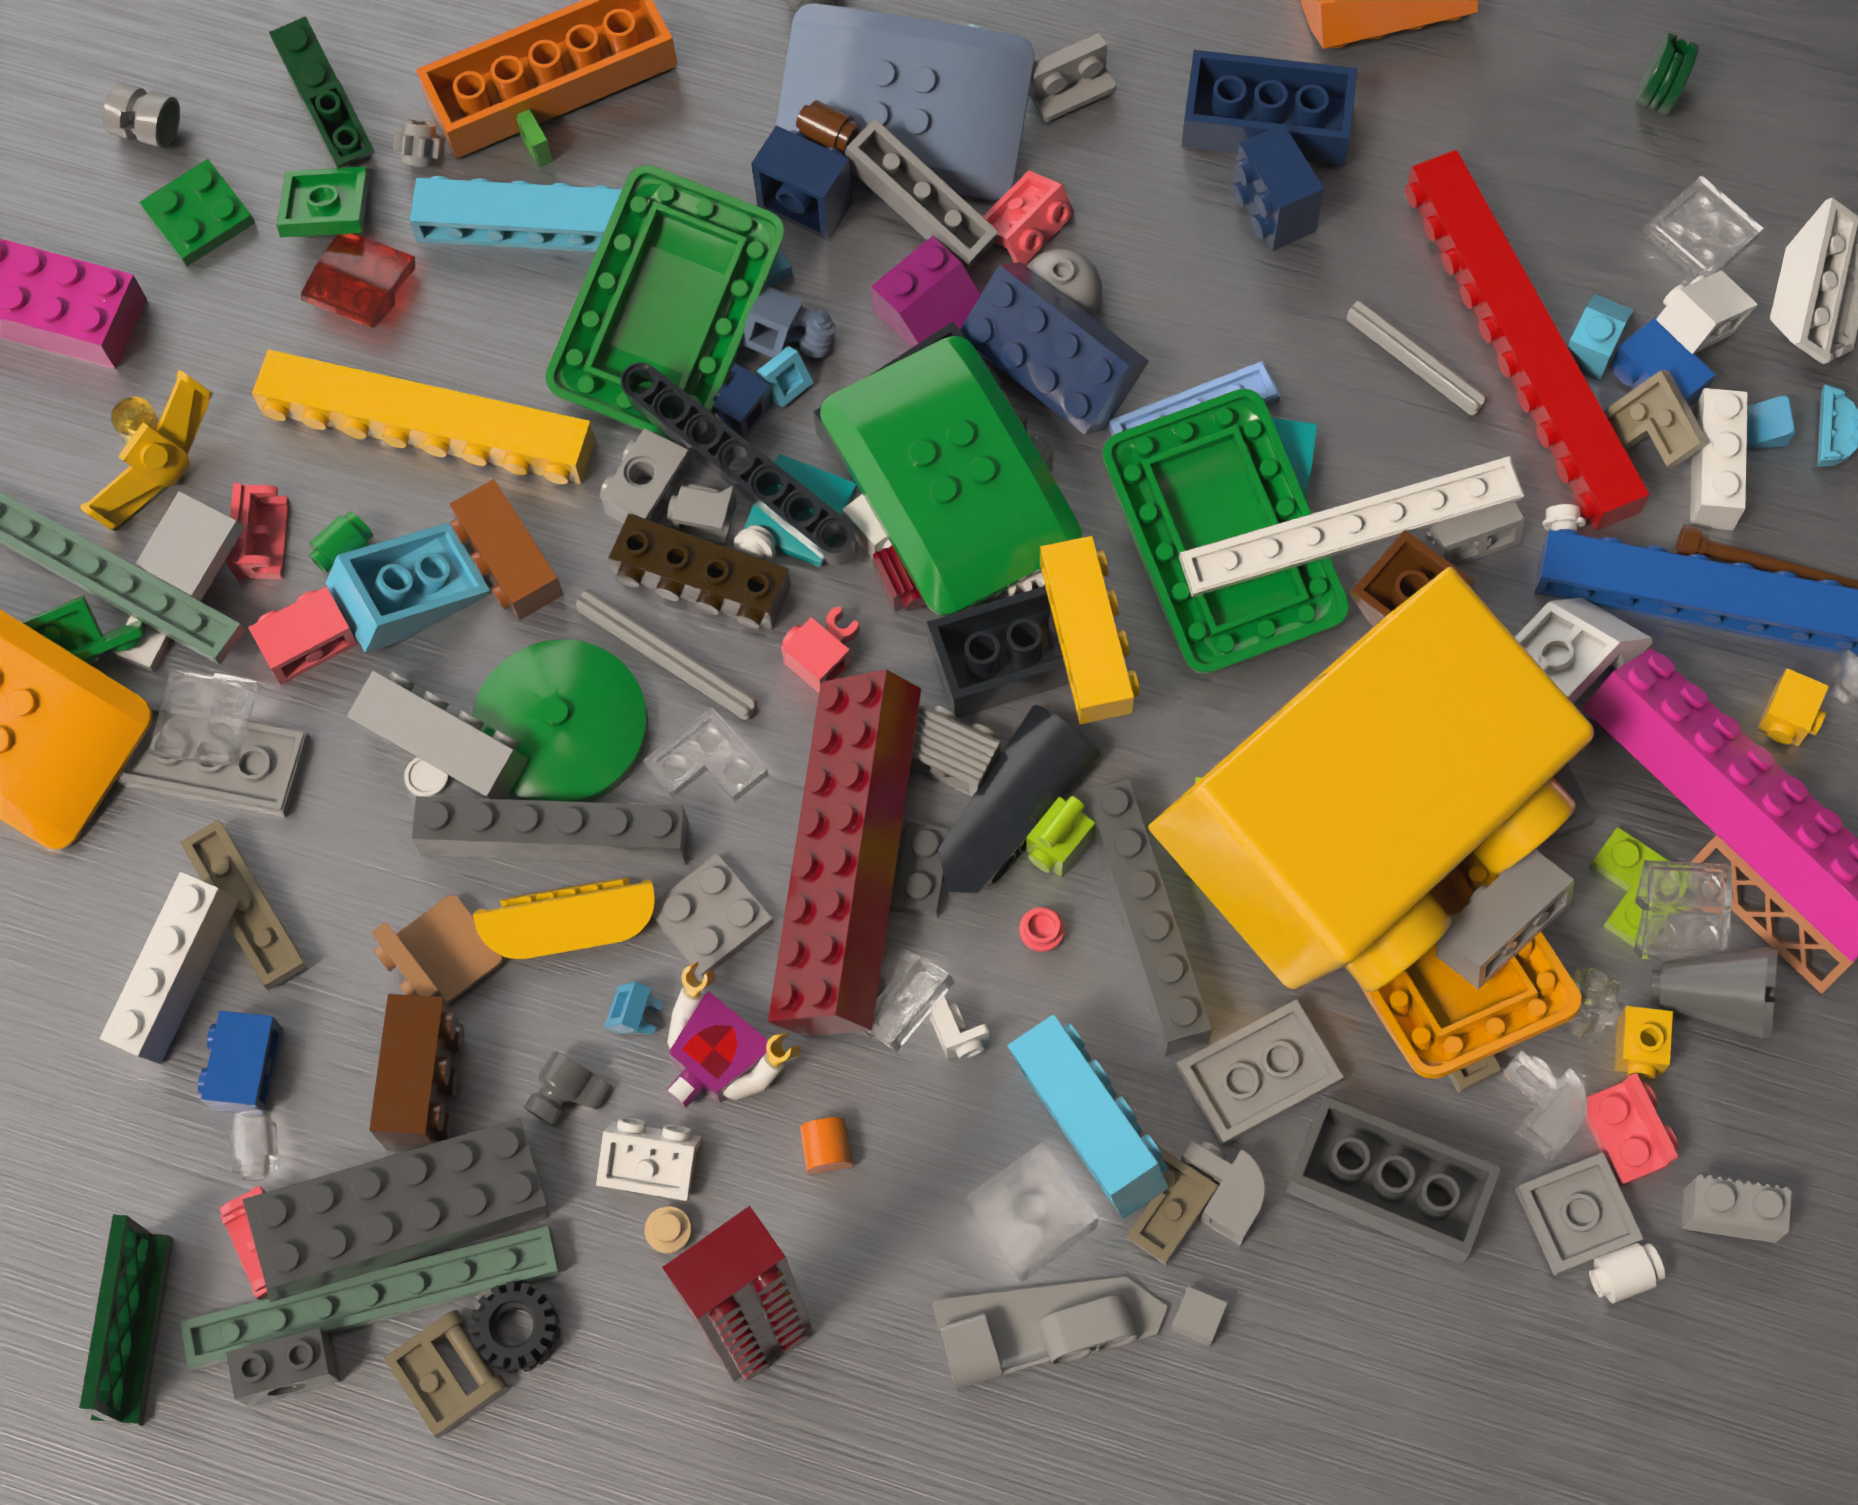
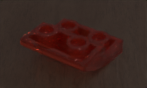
M355 233L347 235L337 234L312 270L301 292V301L375 328L395 306V292L415 270V256Z

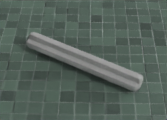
M1358 300L1349 309L1346 317L1348 322L1469 415H1476L1484 407L1487 400L1486 394L1367 303Z

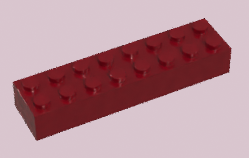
M887 669L824 681L820 684L768 1022L804 1037L872 1031L921 695L920 687Z
M750 1205L662 1267L701 1335L734 1382L741 1377L745 1381L754 1378L768 1367L767 1358L780 1349L784 1353L793 1350L808 1337L805 1331L812 1326L787 1258Z

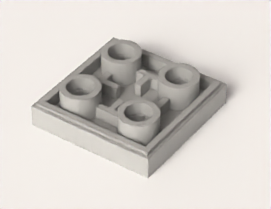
M178 491L136 561L135 566L201 601L207 589L212 585L228 554L234 548L245 526Z

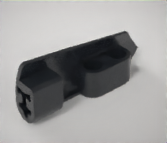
M1039 705L1032 706L938 849L948 894L978 895L987 883L994 885L1026 851V838L1055 801L1059 797L1063 799L1101 756L1098 747L1087 736Z

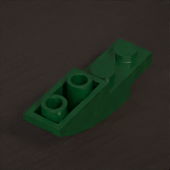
M304 16L270 31L271 40L335 166L342 168L375 153L307 17Z

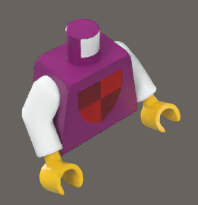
M698 962L689 965L682 972V983L685 987L681 989L673 1009L667 1040L671 1061L682 1072L666 1089V1092L684 1108H687L702 1090L719 1103L727 1098L738 1100L761 1093L767 1089L783 1069L784 1061L796 1059L801 1053L799 1045L791 1047L786 1053L783 1051L782 1042L788 1037L789 1033L774 1035L767 1040L710 991L703 996L701 990L710 986L715 981L716 975L713 970H710L704 975L703 982L698 981L695 977V969L698 967Z

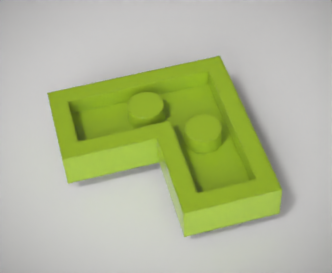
M1618 827L1590 865L1591 868L1627 891L1603 927L1640 952L1644 950L1694 878Z

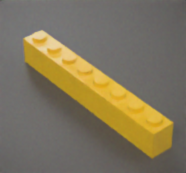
M269 349L252 391V395L261 412L273 420L285 421L288 418L302 421L308 427L317 430H324L326 427L342 430L348 436L357 439H364L366 436L382 439L388 445L397 448H404L406 445L422 448L428 454L437 457H445L446 454L462 457L468 463L477 466H485L487 463L502 466L507 471L517 475H526L527 472L542 475L547 480L557 484H567L568 482L582 483L595 443L591 422L588 420Z

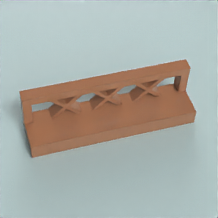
M1717 835L1686 866L1773 949H1778V954L1821 994L1858 959L1857 957L1853 962L1847 959ZM1716 849L1731 861L1732 878L1715 877L1703 865ZM1740 871L1748 878H1740ZM1725 885H1732V892ZM1741 885H1756L1765 893V909L1748 908L1742 902ZM1774 902H1775L1781 909H1774ZM1759 917H1766V923ZM1775 917H1791L1799 925L1800 941H1784L1775 932ZM1808 934H1809L1815 941H1808ZM1793 949H1800L1801 956ZM1809 949H1825L1839 964L1823 978L1810 966Z

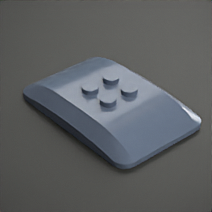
M817 3L806 4L795 13L792 21L776 125L788 131H799L796 127L799 112L804 105L810 106L815 100L851 115L854 122L860 124V133L875 118L959 196L990 201L999 200L1014 184L1035 61L1034 50L1031 43L1019 35L881 12ZM850 170V178L860 179Z

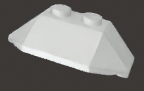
M1834 198L1825 200L1786 247L1770 315V320L1795 346L1822 364L1831 362L1852 351L1858 330V216Z

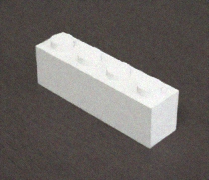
M179 873L100 1036L101 1040L138 1057L158 1064L162 1063L240 900L239 898L185 873Z

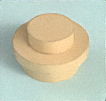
M672 1206L661 1207L653 1211L647 1218L644 1228L645 1237L649 1245L657 1252L663 1254H672L683 1249L689 1242L692 1232L691 1223L687 1215L682 1210Z

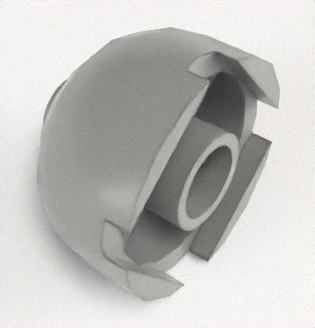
M1053 249L1041 253L1028 264V268L1094 319L1096 318L1101 304L1102 283L1095 265L1084 255L1070 249Z

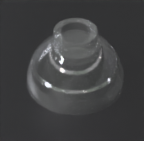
M1849 649L1842 650L1833 665L1832 677L1834 686L1829 692L1850 709L1855 702L1858 703V656Z

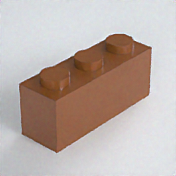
M494 479L449 504L455 517L454 520L449 522L453 532L462 545L469 541L475 553L471 554L470 557L480 575L484 578L490 574L496 586L491 588L503 611L511 608L518 620H521L564 595L558 577Z

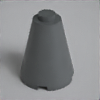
M1763 947L1663 961L1661 971L1652 970L1651 997L1659 998L1660 1008L1757 1038L1772 1039L1778 949Z

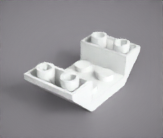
M1583 598L1549 601L1515 636L1518 642L1572 703L1587 690L1609 665L1618 669L1645 652L1653 643L1650 636Z

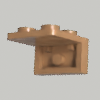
M455 895L445 897L396 934L387 922L371 932L380 945L373 950L376 956L389 972L397 967L406 979L399 984L406 995L443 997L447 1004H450L503 963V956L491 950L482 941L476 930L473 916Z

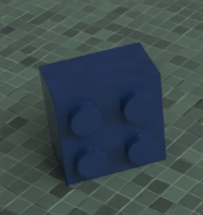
M1284 123L1239 143L1237 162L1234 163V184L1231 185V190L1236 203L1240 207L1245 206L1249 212L1251 224L1257 237L1261 240L1265 238L1271 250L1275 251L1316 232L1324 187Z
M777 125L774 127L751 163L757 206L771 211L778 217L829 241L853 203L849 159L835 148H824L809 141L799 131H788Z

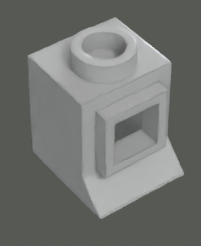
M690 484L688 487L680 486L679 494H673L670 498L667 513L668 520H672L675 530L726 546L737 506L734 485L720 493L716 489Z

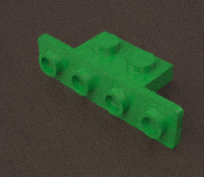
M84 595L21 620V622L88 664L98 661L101 658L99 653L115 647L117 652H121L136 646L141 642L140 637L144 635L146 630L145 623L138 620L103 634Z

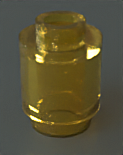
M136 396L127 397L118 402L111 413L112 425L125 445L128 444L143 422L155 431L160 422L151 404L144 398Z

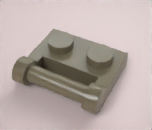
M458 1310L445 1314L383 1358L437 1439L484 1405L499 1398L509 1388L501 1375L495 1376L485 1359L481 1356V1353L475 1348L471 1338L463 1328L465 1321ZM447 1337L479 1386L469 1395H467L434 1345L443 1338Z

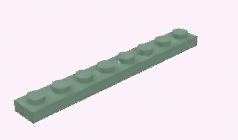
M0 491V543L218 665L222 664L245 632V629L237 621Z
M544 1226L383 1268L274 1302H270L268 1298L180 1321L187 1368L196 1370L227 1361L226 1352L318 1327L330 1335L492 1292L491 1288L497 1285L500 1288H504L507 1282H515L516 1285H521L522 1282L528 1283L559 1275L560 1270L551 1229L549 1226Z

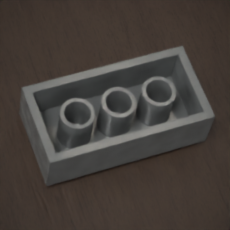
M1323 1096L1285 1193L1462 1265L1470 1255L1502 1167Z

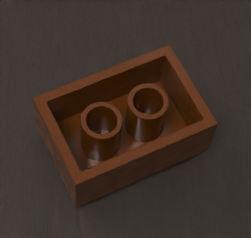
M388 994L369 1131L387 1151L406 1152L450 1139L452 1136L453 1116L447 1112L449 1096H456L458 1089V1069H454L453 1065L455 1051L461 1052L463 1048L464 1026L459 1024L456 1013L451 1010L443 997Z

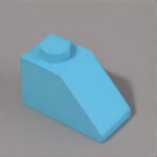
M1597 294L1593 295L1568 344V349L1583 374L1599 381L1601 380L1633 313V309Z

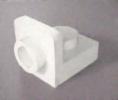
M943 992L926 999L927 1013L947 1060L958 1056L959 1060H966L984 1051V1045L989 1043V1030L986 1024L960 1033V1030L965 1029V1023L957 1004L948 1005Z

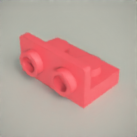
M1028 170L982 217L998 231L993 243L1007 248L1014 263L1022 262L1026 264L1074 216V210L1061 183Z
M1637 1073L1627 1076L1622 1083L1585 1097L1578 1102V1106L1601 1153H1604L1619 1187L1664 1170L1678 1159L1676 1151L1679 1150L1677 1138L1669 1125L1662 1124L1655 1110L1658 1106L1656 1096L1648 1083L1641 1082Z

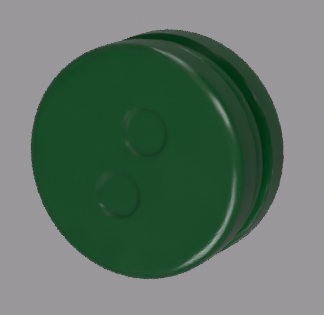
M1669 32L1666 33L1660 40L1645 69L1635 95V104L1643 108L1647 106L1649 109H1655V113L1662 116L1668 115L1680 97L1691 74L1699 51L1698 44L1691 41L1685 42L1683 39H1678L1677 35Z

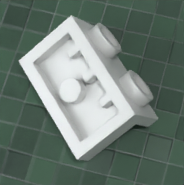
M622 1117L618 1119V1122H611L603 1131L596 1186L687 1201L691 1193L696 1151L701 1146L702 1137L690 1134L691 1130L689 1128L679 1125H665L663 1129L645 1127V1121L631 1117Z

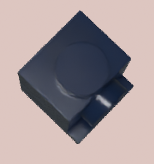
M735 363L731 368L732 381L729 385L724 384L717 391L713 399L715 401L713 409L714 415L746 439L772 406L773 400L769 383Z

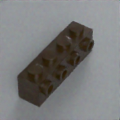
M629 513L608 557L613 575L621 583L630 587L643 585L652 588L658 595L671 601L683 599L695 603L698 609L711 615H718L719 612L735 617L737 622L752 629H758L760 626L770 630L773 629L791 587L789 569Z

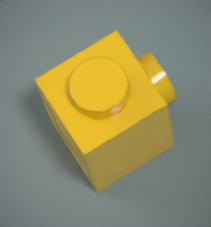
M1786 668L1775 685L1757 729L1766 732L1772 740L1778 743L1794 744L1799 747L1807 734L1815 736L1823 723L1826 711L1819 708L1829 686Z
M1626 1006L1617 1017L1614 1071L1627 1072V1076L1637 1073L1642 1081L1654 1080L1656 1076H1661L1670 1066L1673 1011Z

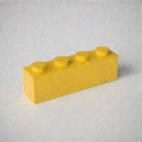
M1093 536L1040 546V567L1079 723L1085 724L1132 714L1134 697L1140 696L1139 684L1135 671H1127L1124 657L1129 656V646L1125 631H1117L1113 618L1119 615V609L1114 590L1107 591L1103 577L1108 576V565L1104 550L1096 551Z

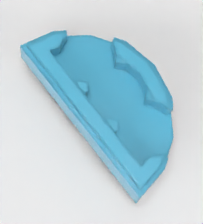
M1826 384L1821 390L1817 467L1835 466L1848 460L1858 449V409L1853 401L1844 396L1845 391Z

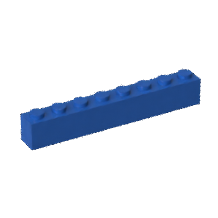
M1549 529L1543 543L1534 594L1558 599L1583 598L1599 607L1858 657V589L1843 587L1837 581L1821 580L1817 582L1799 578L1796 574L1786 571L1775 573L1755 570L1753 566L1746 563H1719L1699 554L1683 556L1668 553L1666 549L1658 546L1642 548L1627 545L1617 538L1606 537L1596 539L1581 536L1579 532L1571 529H1560L1557 531Z

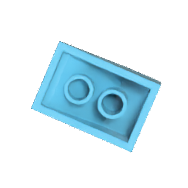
M449 522L339 554L325 582L365 653L404 641L486 597L490 592L466 548L460 543L453 532Z

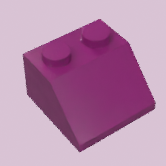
M933 235L871 286L873 311L911 348L952 321L961 329L981 295L963 264Z

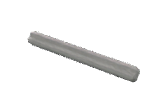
M587 589L577 599L575 605L579 613L741 719L748 720L756 711L758 700L755 696L600 595Z

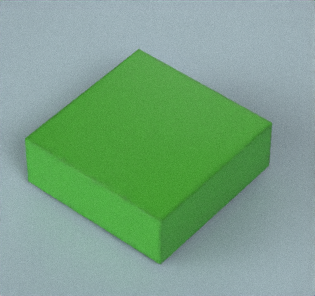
M530 109L517 114L516 121L521 138L536 165L543 167L553 162L548 141Z

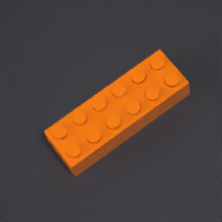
M581 0L420 67L416 71L425 98L455 159L519 133L516 121L517 114L528 109L532 112L537 123L540 124L676 67L678 64L673 38L653 0Z

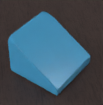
M1779 396L1747 406L1746 449L1784 447L1789 445L1795 434V427L1788 396Z

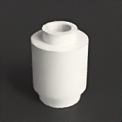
M1635 1243L1595 1258L1594 1269L1589 1271V1276L1597 1295L1600 1298L1606 1296L1611 1303H1616L1656 1288L1657 1282L1665 1279V1270L1662 1260L1652 1244L1649 1243L1641 1246L1639 1243Z

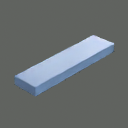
M1260 361L1111 419L1108 422V428L1113 436L1116 433L1238 389L1245 388L1255 391L1262 397L1266 407L1278 403L1281 395L1264 362Z

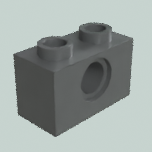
M320 1327L226 1352L234 1399L247 1407L341 1382L332 1336Z

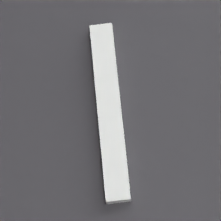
M1508 456L1181 552L1179 560L1191 596L1195 597L1395 538L1404 530L1412 533L1522 500L1524 494L1511 457Z

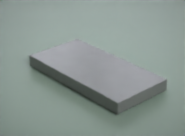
M147 701L153 711L152 723L115 780L118 785L286 818L310 740L307 731Z

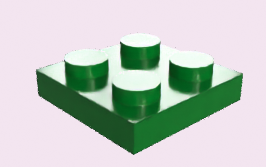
M206 159L139 201L144 212L186 267L255 224L251 213L209 159Z
M367 167L285 171L276 223L280 238L362 233L370 180Z

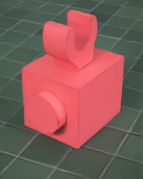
M839 606L833 608L826 617L827 630L811 617L803 626H794L786 634L782 642L783 646L781 649L784 664L818 693L821 682L839 679L852 666L850 649L844 644L856 638L860 630L859 623L854 620L847 628H838L836 623L843 617V610Z

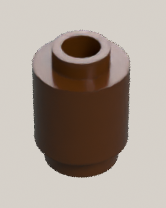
M818 100L812 102L810 106L804 105L796 120V127L799 129V132L804 134L809 141L824 148H835L844 155L846 147L860 134L861 130L860 124L854 122L851 115Z

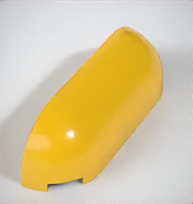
M617 878L500 900L501 908L490 910L478 909L473 913V918L480 938L491 950L512 959H528L628 940L647 925L653 913L655 896L652 881L649 879L630 885L629 878Z

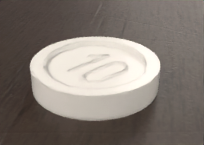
M416 757L406 767L404 780L407 788L414 796L436 797L447 788L449 775Z

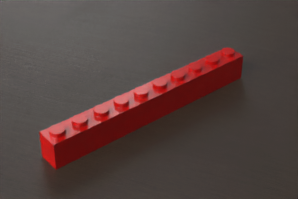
M1456 149L1412 166L1408 184L1405 186L1407 200L1412 208H1418L1424 219L1423 225L1427 237L1431 242L1436 241L1440 248L1445 270L1449 275H1454L1457 279L1465 306L1468 309L1473 308L1479 319V329L1483 339L1488 344L1492 343L1495 348L1501 372L1506 378H1511L1517 388V398L1521 408L1525 413L1530 412L1534 419L1540 443L1543 447L1550 448L1556 459V470L1560 479L1565 484L1569 483L1576 496L1575 503L1581 508V517L1585 520L1589 519L1593 529L1597 531L1641 513L1650 495L1459 152Z

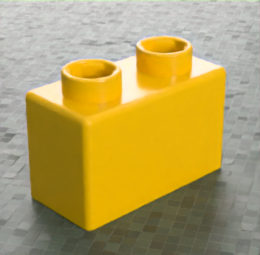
M1448 567L1382 619L1151 822L1148 829L1283 985L1291 989H1299L1344 966L1365 991L1373 992L1388 984L1414 964L1450 928L1451 918L1428 892L1471 852L1476 855L1490 873L1494 875L1499 874L1530 854L1568 820L1576 809V802L1553 776L1590 743L1594 736V729L1585 716L1453 567Z

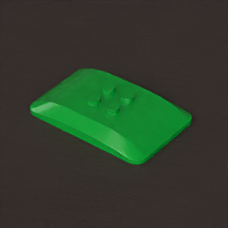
M642 165L632 170L625 181L547 367L545 379L552 394L643 431L645 428L676 443L630 405L620 383L621 375L631 364L637 362L647 363L713 413V404L715 403L713 399L720 387L726 383L741 347L749 312L768 281L782 245L785 232L780 218L771 211L655 166ZM640 383L636 386L634 393L642 394L647 392L653 383ZM674 407L670 409L666 414V418H678L684 412V408Z
M958 336L944 338L831 394L824 400L821 406L820 418L825 430L924 602L937 615L947 616L966 610L1041 571L1040 546L1082 538L1080 525L1047 465L991 372L968 340Z
M1245 388L1234 390L1116 433L1104 444L1102 457L1112 487L1182 657L1190 669L1201 674L1214 673L1332 629L1339 625L1346 617L1349 607L1347 597L1330 557L1195 597L1191 596L1179 560L1181 552L1311 515V511L1266 404L1258 393Z

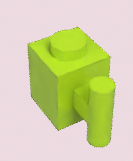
M1071 796L1066 802L1059 797L1026 838V852L1029 853V860L1046 873L1052 870L1062 877L1094 837L1095 822L1081 813L1085 806L1077 798Z

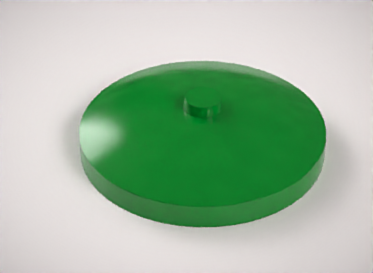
M559 639L539 642L507 657L490 673L483 683L472 711V716L484 723L480 730L481 732L493 737L496 730L519 742L520 744L516 751L529 758L509 794L516 800L594 802L618 787L635 768L645 747L648 732L646 703L641 688L631 671L621 660L605 649L577 640Z

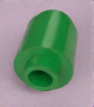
M349 511L343 517L338 515L309 542V546L313 550L309 557L319 569L327 574L332 569L337 555L369 546L368 541L374 535L356 514Z

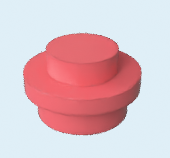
M1038 907L1031 909L1021 919L1019 925L1020 938L1025 946L1033 951H1051L1063 939V920L1057 912L1050 908Z

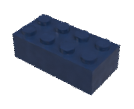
M1194 50L1181 147L1238 153L1239 143L1284 123L1307 161L1345 165L1350 140L1358 68Z
M1022 262L1000 264L960 329L978 352L1084 435L1107 428L1109 420L1114 417L1149 362L1144 356Z

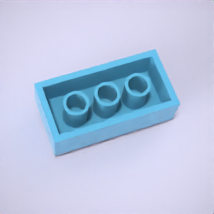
M1053 1014L1007 1045L1022 1074L1122 1219L1169 1188L1163 1175L1169 1168L1162 1159L1161 1151L1148 1133L1141 1138L1139 1137L1143 1131L1136 1122L1135 1114L1122 1096L1113 1100L1117 1094L1110 1084L1109 1077L1096 1059L1088 1063L1091 1057L1084 1047L1083 1040L1070 1022L1062 1027Z

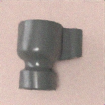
M554 1050L539 1073L538 1080L541 1085L539 1092L531 1094L523 1108L555 1127L563 1114L562 1105L565 1102L571 1101L598 1110L612 1086L577 1062Z

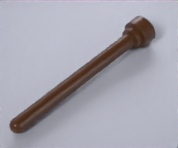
M1683 524L1676 541L1674 554L1683 556L1699 554L1731 564L1746 563L1753 566L1755 570L1771 573L1786 571L1794 573L1802 579L1817 582L1833 580L1841 583L1843 587L1858 589V580L1709 540V535L1702 533V528Z

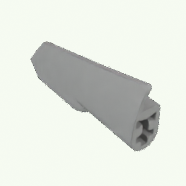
M1127 1276L942 1298L932 1301V1308L956 1389L1049 1361L1055 1365L1072 1362L1157 1336L1168 1308L1166 1304L1148 1293Z

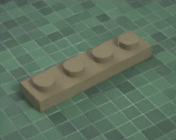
M218 819L181 841L180 844L203 882L240 899L228 926L267 991L306 969L305 962L222 822Z

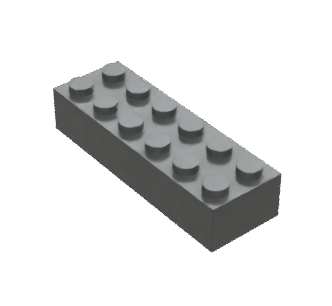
M520 1118L243 1199L270 1302L545 1220L547 1203Z

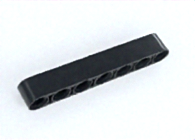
M637 362L624 370L620 383L630 405L677 444L688 449L692 456L730 486L734 485L736 491L825 562L834 566H842L854 559L857 554L858 544L852 525L843 516L653 366L644 362ZM640 383H653L647 392L642 394L634 393L636 386ZM674 407L684 408V412L678 418H666V414L670 409ZM714 432L717 434L715 439L709 444L697 443V440L703 433ZM745 457L749 459L748 464L743 469L732 470L729 468L731 462L736 458ZM778 483L781 485V489L775 495L764 496L761 494L762 489L767 484ZM808 508L814 511L812 518L808 521L797 522L793 520L794 515L800 509ZM843 534L847 537L845 544L841 547L830 548L826 546L828 538L832 535Z

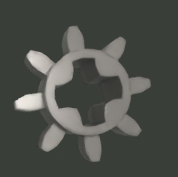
M407 119L405 128L399 127L398 130H394L392 150L402 151V162L407 165L430 167L432 166L433 158L439 159L440 155H444L445 136L436 134L437 125L434 122L422 119Z

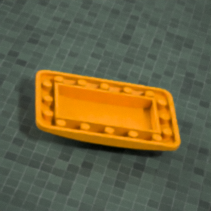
M0 608V819L44 847L53 850H64L72 846L79 838L152 723L153 711L150 704L143 697Z
M1471 852L1428 893L1448 916L1450 914L1458 915L1468 906L1473 893L1482 885H1491L1499 877V874L1494 875L1490 873L1476 855ZM1542 932L1530 941L1479 990L1437 957V942L1414 964L1380 989L1367 992L1360 985L1411 1068L1418 1075L1429 1079L1445 1077L1570 1021L1577 1016L1581 1008L1582 997L1578 987Z

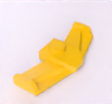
M181 370L176 374L178 378L156 431L143 422L118 456L130 466L89 502L83 503L80 506L83 512L112 531L117 529L164 487L176 485L189 468L188 454L213 393Z

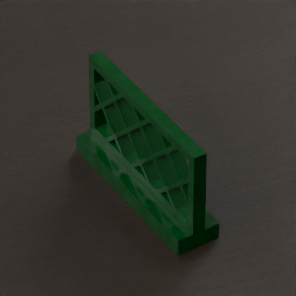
M113 1214L79 1408L92 1414L91 1421L95 1423L143 1426L174 1239L169 1235L152 1234L127 1215Z

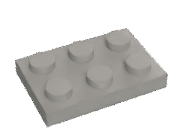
M1297 999L1177 1062L1176 1066L1222 1146L1334 1087L1344 1079Z

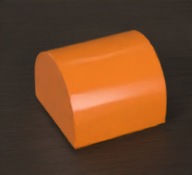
M821 1118L806 1122L800 1126L808 1175L853 1167L847 1126L844 1118Z

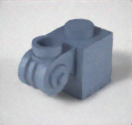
M765 285L749 312L741 345L774 358L785 349L789 342L800 343V350L805 355L813 358H822L829 353L836 332V325L827 312L823 310L812 311L802 307L803 300Z

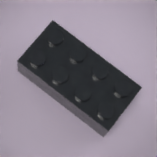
M1045 586L927 621L928 644L952 713L957 718L1070 684Z

